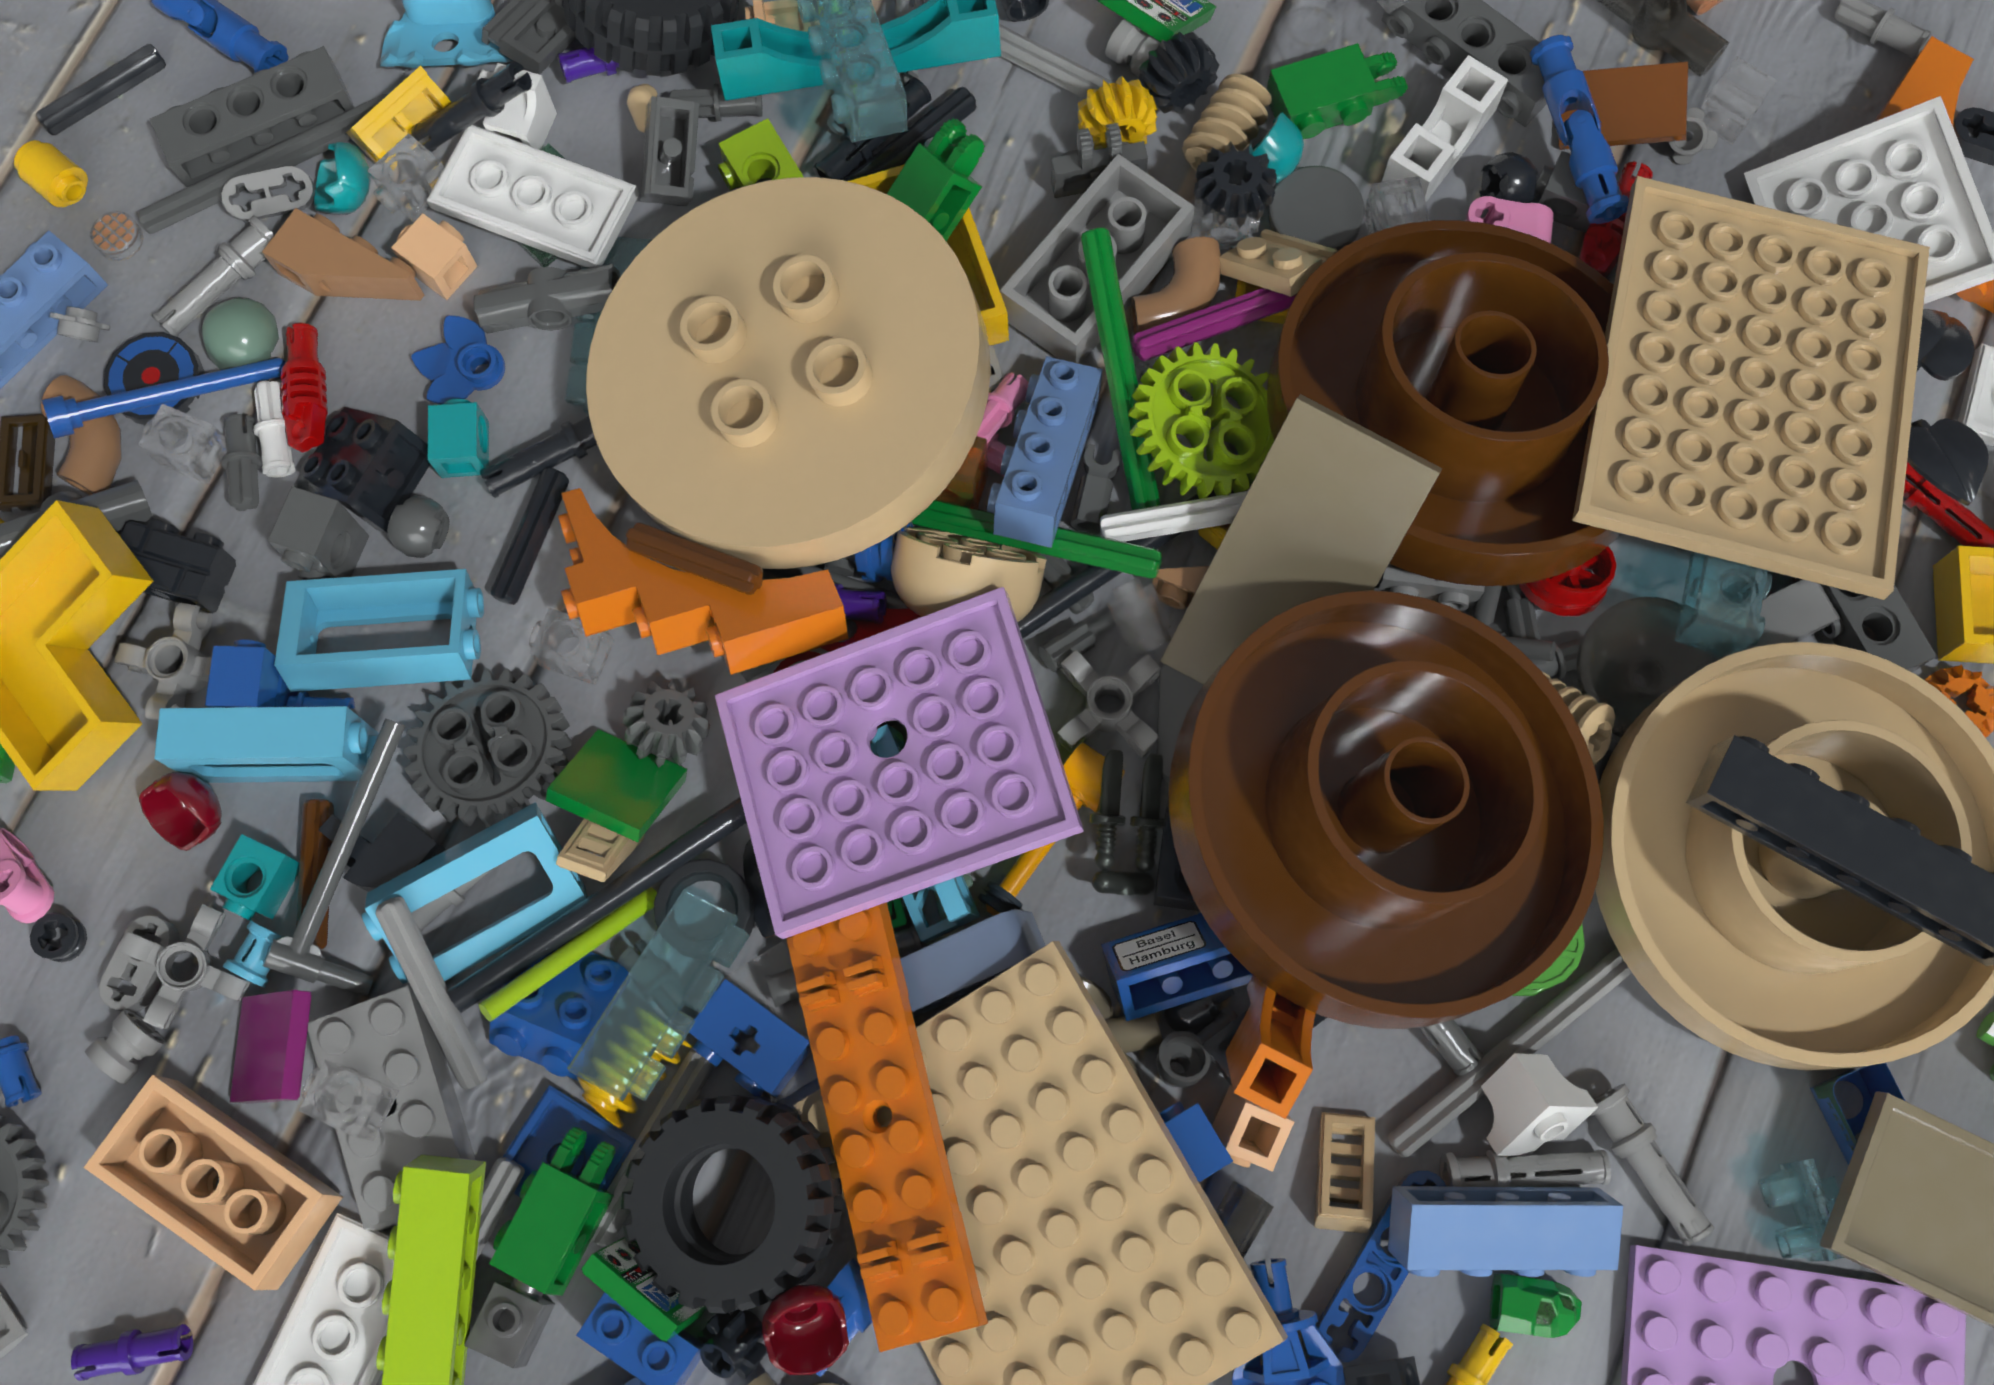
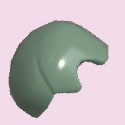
M238 297L219 303L205 316L202 326V336L207 356L220 370L270 359L271 352H273L279 340L275 316L264 304L250 298Z

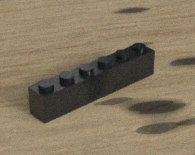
M1734 735L1712 747L1687 799V804L1985 966L1994 965V872H1988L1971 863L1972 857L1961 849L1949 845H1938L1921 836V830L1911 822L1900 818H1888L1869 808L1870 802L1864 797L1846 790L1838 791L1819 781L1820 776L1814 770L1801 764H1788L1769 754V748L1754 738Z

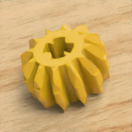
M1121 76L1115 83L1110 84L1103 80L1102 87L1099 89H1088L1087 98L1078 102L1079 130L1089 129L1093 138L1094 150L1107 148L1105 132L1106 125L1118 123L1122 142L1130 144L1142 141L1147 144V135L1157 131V115L1155 112L1157 107L1154 98L1150 95L1149 90L1142 86L1139 79L1127 83L1124 77Z

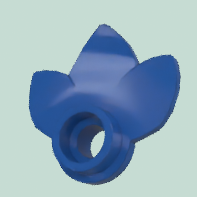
M460 316L445 317L444 337L446 343L422 349L411 356L420 373L432 381L427 392V400L440 405L450 399H466L474 390L490 389L501 381L505 373V361L495 347L487 345L484 330L476 322ZM482 364L489 365L484 372L475 374L478 366Z

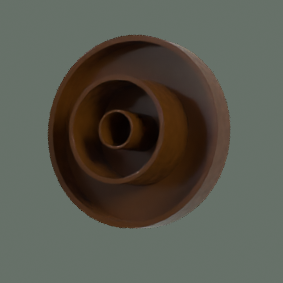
M1461 220L1413 222L1385 228L1364 236L1343 247L1324 261L1298 291L1288 310L1270 364L1267 382V410L1273 439L1275 441L1295 400L1301 394L1442 468L1390 561V564L1403 570L1455 584L1509 586L1539 581L1576 568L1600 554L1621 534L1572 521L1591 412L1603 392L1608 376L1609 356L1605 332L1614 285L1581 259L1554 244L1507 227L1482 222Z
M1385 591L1344 592L1299 604L1275 616L1254 631L1212 673L1191 704L1177 737L1170 771L1169 814L1176 854L1182 874L1195 903L1223 945L1249 972L1283 997L1321 1016L1347 1024L1370 1028L1408 1029L1447 1022L1486 1008L1512 996L1545 972L1567 948L1581 926L1592 902L1600 874L1603 854L1604 819L1598 779L1586 741L1569 708L1542 671L1520 649L1497 631L1451 606L1423 597Z

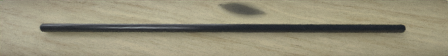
M1214 489L1208 497L1216 496ZM1195 494L1186 501L1199 499L1198 494ZM1182 532L1126 541V543L1158 549ZM1088 565L1038 598L1032 610L1018 622L1022 639L1122 572ZM898 721L883 722L882 724L877 726V729L886 724L893 726ZM738 797L447 990V994L455 1007L461 1013L746 824L747 821L741 798Z

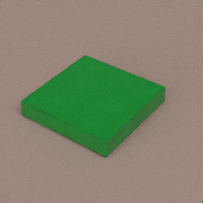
M598 729L549 785L546 801L638 843L685 783L688 769L667 759L664 765L658 768L655 761L656 756L653 754L639 760L636 754L637 746L627 745L626 741Z

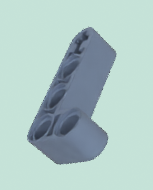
M1010 910L997 914L901 958L913 1018L975 991L1046 946L1033 913L1022 910Z

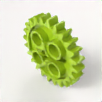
M1196 342L1189 348L1187 354L1178 346L1175 347L1168 358L1161 355L1152 366L1153 369L1148 368L1141 377L1140 381L1142 384H1139L1132 394V397L1139 403H1135L1128 413V416L1140 421L1131 429L1130 435L1144 437L1145 441L1136 452L1138 455L1151 453L1154 457L1147 468L1149 472L1160 467L1166 471L1162 481L1163 485L1166 486L1176 478L1181 481V495L1184 496L1192 486L1197 487L1199 499L1207 498L1213 489L1216 496H1226L1231 493V489L1234 493L1247 491L1250 488L1249 485H1252L1274 443L1267 410V390L1263 387L1269 374L1265 372L1254 376L1251 370L1255 360L1251 358L1241 366L1236 363L1237 350L1234 348L1225 358L1220 357V349L1217 343H1213L1204 355L1199 343ZM1210 383H1212V384H1213V387H1214V388H1213V397L1211 396V386H1210ZM1179 388L1188 391L1194 401L1186 400L1180 394ZM1226 396L1235 399L1238 402L1240 409L1235 408L1231 404H1229V402L1226 399ZM1176 434L1185 436L1190 441L1192 448L1183 446L1178 441ZM1224 441L1234 445L1238 455L1229 452L1224 445ZM1204 447H1206L1208 461L1204 459Z

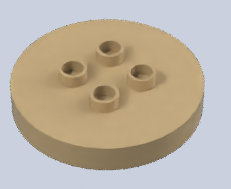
M818 177L770 180L738 188L692 209L653 238L631 262L619 278L605 303L590 345L586 377L588 413L595 440L611 472L636 503L665 532L756 564L762 569L810 567L856 554L885 540L921 514L948 486L972 448L983 421L991 375L990 347L986 326L964 269L942 235L925 218L909 206L885 193L852 182Z
M1788 642L1750 648L1715 661L1664 692L1641 712L1625 731L1613 750L1599 783L1604 834L1600 874L1595 891L1607 929L1622 959L1644 989L1672 1017L1702 1039L1729 1053L1779 1068L1813 1071L1870 1066L1892 1062L1919 1053L1945 1040L1966 1025L1985 1007L1994 995V965L1985 966L1686 803L1712 747L1734 735L1738 737L1747 736L1764 743L1770 750L1769 754L1788 764H1801L1814 770L1820 776L1819 781L1838 791L1846 790L1864 797L1870 802L1869 808L1888 818H1900L1911 822L1921 830V836L1938 845H1949L1961 849L1972 857L1971 863L1988 872H1994V749L1979 728L1955 703L1916 674L1881 657L1834 644Z

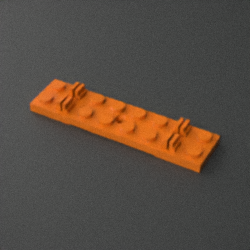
M887 902L786 938L879 1352L988 1324L909 1002V993ZM883 1106L888 1107L892 1113V1120L887 1127H882L877 1121V1112Z

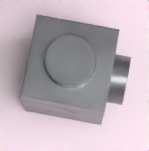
M514 1278L512 1284L509 1282H494L464 1346L513 1369L525 1367L555 1304L542 1298L543 1293Z

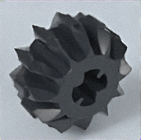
M1178 32L1171 40L1167 42L1162 40L1161 45L1156 50L1148 52L1149 59L1140 65L1139 70L1141 74L1138 79L1142 86L1149 90L1150 95L1154 98L1156 107L1163 113H1168L1172 110L1178 113L1190 103L1195 105L1197 98L1208 93L1207 87L1217 80L1216 72L1220 65L1215 58V53L1202 38H1199L1194 32L1186 33L1185 35Z
M1230 141L1225 146L1224 153L1212 147L1207 155L1206 162H1201L1197 167L1195 176L1197 182L1194 188L1195 199L1203 201L1201 209L1204 215L1218 213L1217 221L1220 226L1227 221V218H1234L1239 228L1245 224L1247 216L1258 221L1263 216L1264 208L1269 207L1273 203L1275 197L1274 186L1277 179L1276 170L1268 168L1269 159L1267 153L1255 157L1252 155L1253 148L1251 143L1243 151H1237Z

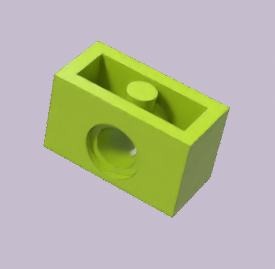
M768 118L718 143L723 162L717 166L730 191L735 188L738 189L756 184L758 180L763 178L777 180L804 177Z

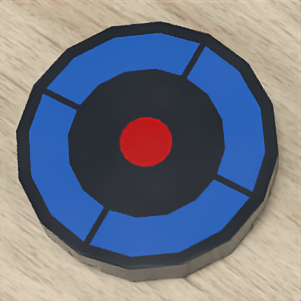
M164 332L144 333L127 340L112 354L105 368L104 389L108 396L205 374L199 356L181 338ZM195 396L122 414L126 418L132 419L135 423L144 426L165 425L182 418L191 410L188 406L193 402Z

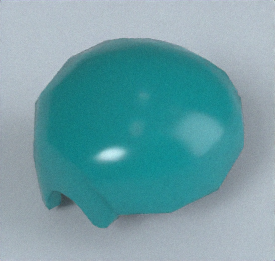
M1280 113L1272 121V128L1253 147L1252 154L1255 157L1267 153L1269 159L1268 168L1276 170L1277 179L1275 184L1294 172L1301 161L1304 148L1302 133L1284 113Z
M343 142L329 144L328 149L335 151V158L325 159L320 162L316 181L314 209L329 214L348 215L358 210L366 201L371 185V172L363 152L358 147Z

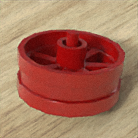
M1608 546L1600 554L1576 568L1550 578L1519 584V587L1529 601L1544 611L1560 616H1581L1594 611L1602 603L1607 588L1611 585L1615 576L1616 560L1613 551ZM1580 584L1587 586L1589 588H1582Z

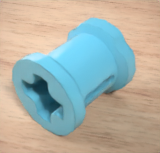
M250 920L247 925L249 934L235 957L227 959L223 967L265 988L269 982L266 975L270 969L262 966L272 940L282 936Z

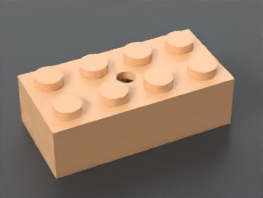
M152 1075L83 1167L253 1290L279 1289L343 1198L342 1195L180 1081Z

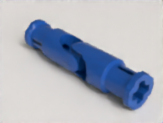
M151 0L154 7L172 19L184 20L189 24L188 28L232 60L245 62L254 69L255 73L288 61L287 48L278 41L267 40L259 34L256 26L217 0Z
M1564 35L1551 36L1532 48L1530 57L1532 63L1539 66L1545 83L1542 91L1559 138L1564 146H1569L1571 152L1569 167L1576 187L1583 189L1589 206L1586 212L1589 223L1596 224L1607 223L1627 212L1629 197L1622 195L1615 176L1618 172V167L1610 145L1601 133V121L1584 73L1575 66L1571 54L1574 47L1571 37ZM1577 110L1563 123L1561 114Z

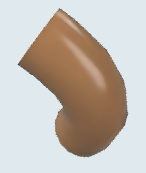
M1194 237L1181 241L1174 246L1172 250L1174 272L1169 284L1160 291L1147 295L1132 296L1131 298L1134 334L1210 306L1220 286L1219 256L1221 255L1217 240L1210 237Z
M62 375L48 385L42 400L63 396L64 400L75 398L77 403L101 396L83 382L68 375ZM41 402L42 413L47 418L43 403ZM114 415L82 422L84 427L73 429L75 434L69 435V452L56 475L87 495L110 488L122 459L121 429Z

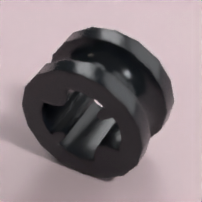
M51 913L43 916L35 923L30 933V945L36 954L42 958L62 963L71 961L79 956L87 942V931L84 925L77 919L60 913ZM57 927L68 931V935L61 938V948L52 946L49 943L50 940L56 937Z

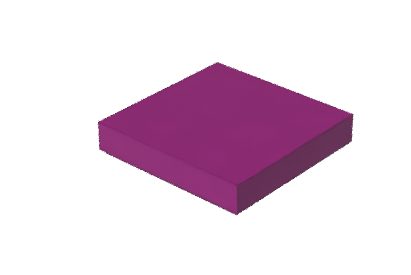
M288 990L243 997L230 1103L252 1104L294 1101L300 1098L312 997L311 992Z

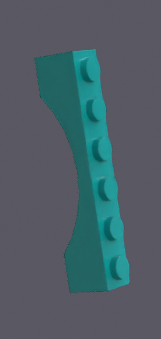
M929 0L908 14L884 24L847 32H805L777 26L759 18L711 25L715 59L725 101L1001 56L999 14L995 0Z

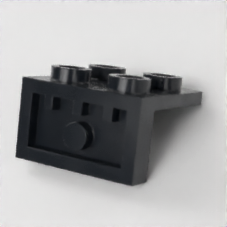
M344 407L328 423L324 442L303 462L300 475L294 483V487L337 500L376 530L388 533L389 520L395 507L403 505L411 497L430 466L428 461V444L396 419Z

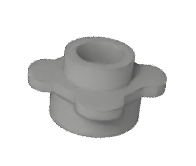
M1692 107L1687 109V132L1691 131L1694 134L1693 139L1690 141L1669 142L1674 151L1673 159L1678 164H1689L1694 155L1704 149H1713L1718 142L1717 133L1709 130L1704 122L1705 113L1700 108Z
M67 306L65 315L50 312V318L59 320L57 334L61 336L98 342L100 329L110 331V325L96 321L97 313Z

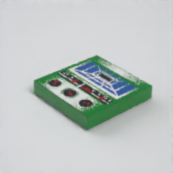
M1097 0L1160 43L1162 40L1166 42L1171 40L1178 32L1185 35L1209 22L1217 7L1207 0Z
M623 1237L592 1253L581 1268L582 1273L662 1341L667 1342L698 1320L707 1309V1306L691 1309L679 1304V1293L673 1292L664 1295L653 1285V1280L656 1278L657 1273L653 1269L642 1272L633 1258L641 1252L636 1240L627 1242L626 1237Z

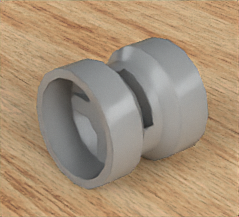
M1123 19L1112 33L1107 43L1105 55L1117 64H1130L1131 72L1139 78L1141 74L1139 67L1149 59L1148 52L1156 50L1161 43L1126 19Z
M124 1009L112 1022V1031L109 1033V1037H97L85 1050V1053L106 1075L119 1083L126 1084L138 1072L137 1060H142L145 1056H153L165 1041L141 1017Z

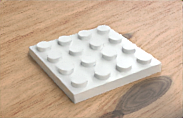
M1941 96L1744 173L1755 205L1930 247L1924 304L1994 280V232Z

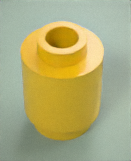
M33 140L22 145L17 151L14 165L18 170L19 177L55 207H67L83 198L88 183L86 172L54 145Z

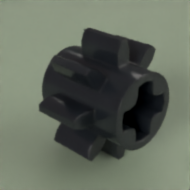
M737 1309L731 1316L729 1313H716L706 1323V1327L698 1334V1339L705 1343L700 1350V1356L704 1365L710 1372L721 1378H730L737 1372L743 1380L746 1379L767 1354L766 1346L762 1344L764 1340L762 1322L755 1314L748 1310L741 1311Z

